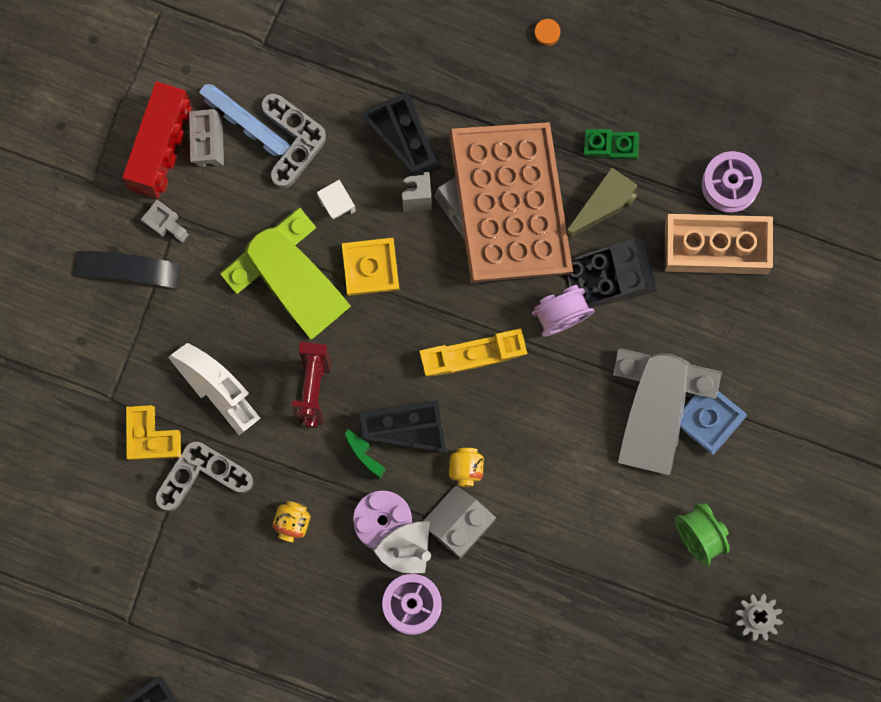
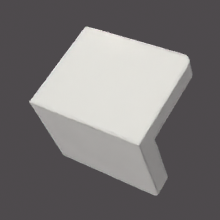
M340 180L317 192L320 203L326 208L332 219L339 217L347 211L351 214L356 212L355 205Z

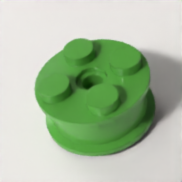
M696 503L693 506V511L685 516H675V525L682 541L701 565L707 567L715 556L720 553L723 555L729 553L730 546L726 538L729 535L728 530L721 521H716L710 507L706 503Z

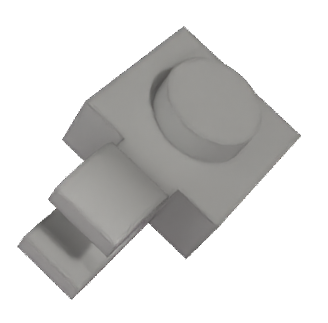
M158 200L154 202L141 219L144 224L162 237L168 231L183 243L189 235L183 227L175 223L178 215Z

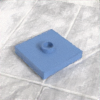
M719 391L716 399L695 394L684 407L680 429L714 455L747 417V414Z

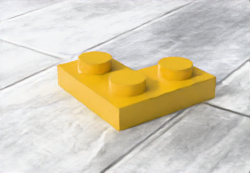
M154 406L126 407L128 460L181 458L180 431H155Z

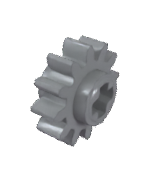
M765 594L760 596L759 601H757L755 595H750V604L742 600L740 605L744 610L735 611L737 616H741V620L736 622L735 625H743L745 627L741 633L742 636L750 632L752 633V641H756L758 635H761L762 640L766 641L768 640L767 632L776 635L778 632L774 625L783 624L780 619H776V615L782 613V610L773 609L776 600L766 603ZM762 612L764 614L762 618L764 623L759 622L756 624L753 621L755 618L753 613Z

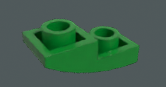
M586 129L584 155L609 159L638 160L640 135L638 132Z

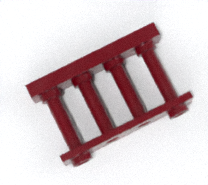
M300 342L299 355L305 370L302 401H292V408L297 421L302 422V426L317 428L318 424L324 425L325 420L320 404H318L321 377L324 376V373H331L332 362L327 345Z

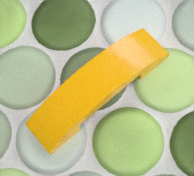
M521 329L498 333L493 337L447 347L443 345L419 351L425 377L475 369L527 355Z

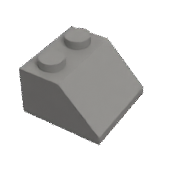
M456 485L424 521H430L429 532L460 560L495 522L496 517L475 498Z

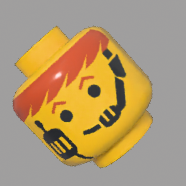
M457 448V452L450 455L449 477L454 481H458V486L473 487L474 482L480 481L483 478L484 458L481 454L477 453L478 449Z
M287 501L286 504L278 507L272 524L273 529L279 533L278 538L293 542L294 538H303L305 536L311 517L306 511V506Z

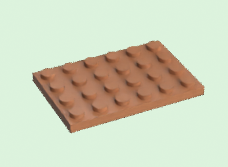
M550 122L451 129L449 136L471 283L567 275L573 272Z

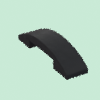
M78 251L74 277L93 280H117L177 290L181 264L138 255L101 251Z

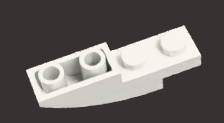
M187 343L168 357L200 398L205 395L209 397L238 435L242 434L260 419L245 400L249 393L230 372L208 354Z

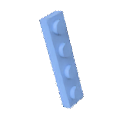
M205 84L199 93L205 97L204 102L214 109L218 107L225 112L223 116L235 125L239 123L245 128L243 132L254 140L258 138L265 144L263 146L264 149L272 155H284L291 146L213 84Z

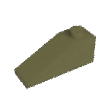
M611 168L568 228L567 236L572 238L620 213L625 205L629 208L638 196L635 193L637 184Z

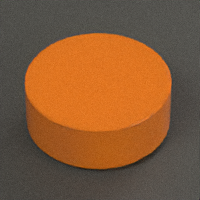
M544 19L536 25L535 38L539 44L551 46L559 40L560 27L554 20Z

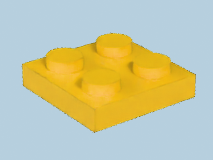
M394 238L342 243L348 296L399 290Z

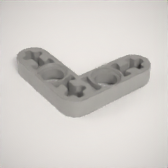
M269 94L262 101L264 114L296 138L271 172L273 184L280 189H286L293 185L326 142V133L321 125L278 94ZM276 101L278 102L279 109L284 112L282 120L279 119L281 117L280 112L275 109L271 112L269 111L268 104L270 102L272 104L276 103ZM292 115H297L301 118V124L296 128L287 125V119ZM306 123L309 124L307 130L311 133L319 132V141L316 139L312 142L310 141V135L303 131ZM296 150H302L306 153V158L303 162H294L291 158L292 153ZM286 161H288V163L293 168L297 169L296 171H294L291 168L288 171L287 175L289 179L287 181L285 179L278 181L279 177L277 173H284L288 169V165L285 164Z
M192 442L185 448L181 458L178 459L157 492L156 502L162 510L173 511L177 509L201 471L239 494H245L252 489L253 478L247 470L203 443ZM198 448H202L201 454L206 458H209V454L214 455L209 459L206 468L202 467L205 464L203 460L196 458L195 461L191 460L193 456L190 451L192 449L198 450ZM216 461H223L226 464V471L221 475H216L212 472V464ZM232 467L236 469L232 472L234 475L240 478L246 475L245 480L248 482L246 487L241 485L237 488V482L229 477L228 482L224 481L230 475ZM181 469H185L190 473L189 481L184 484L176 482L175 479L176 473ZM172 482L177 488L183 490L180 494L176 490L172 496L175 502L173 504L168 503L165 506L163 505L164 499L162 496L171 493L173 488L168 485Z

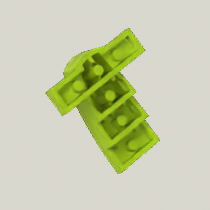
M298 207L274 228L271 227L255 235L246 246L244 253L219 274L236 294L260 275L291 318L296 321L308 338L312 340L351 306L325 275L295 246L316 228L302 209Z

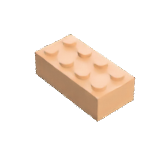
M668 214L665 220V272L769 274L773 268V217Z

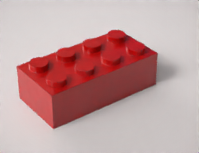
M155 82L122 177L129 191L159 199L160 193H165L169 180L166 178L168 170L174 168L177 155L174 154L176 147L181 145L184 139L185 131L182 130L185 121L189 122V112L193 111L186 90Z

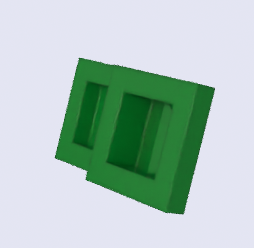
M347 430L345 435L353 453L363 466L380 480L386 469L366 455L370 449V444L350 430Z

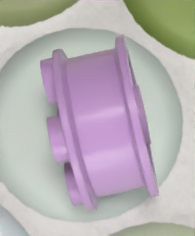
M729 151L719 154L708 164L702 178V191L705 199L711 206L722 212L734 213L744 210L754 201L760 190L762 182L760 169L752 158L741 152ZM728 180H733L735 184L730 183Z
M574 285L563 291L564 294L556 298L553 294L540 300L541 304L535 307L532 315L533 317L538 316L544 329L541 333L543 337L564 331L584 321L595 312L593 308L589 309L583 297L585 293L584 288L579 289L578 285Z
M376 491L370 493L358 503L353 517L354 529L359 540L367 547L374 549L394 529L404 524L412 523L410 508L403 498L393 492ZM385 517L388 522L386 525H380L378 519Z
M406 574L392 581L385 590L382 601L383 612L388 623L397 631L409 635L420 634L429 630L437 622L441 612V596L435 584L428 578L418 574ZM409 600L417 602V606L414 609L407 607Z

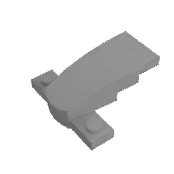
M620 348L617 353L613 375L637 380L640 383L627 422L618 463L670 475L684 413L686 392L716 399L722 371L691 365L685 359L673 354L658 353L648 355Z

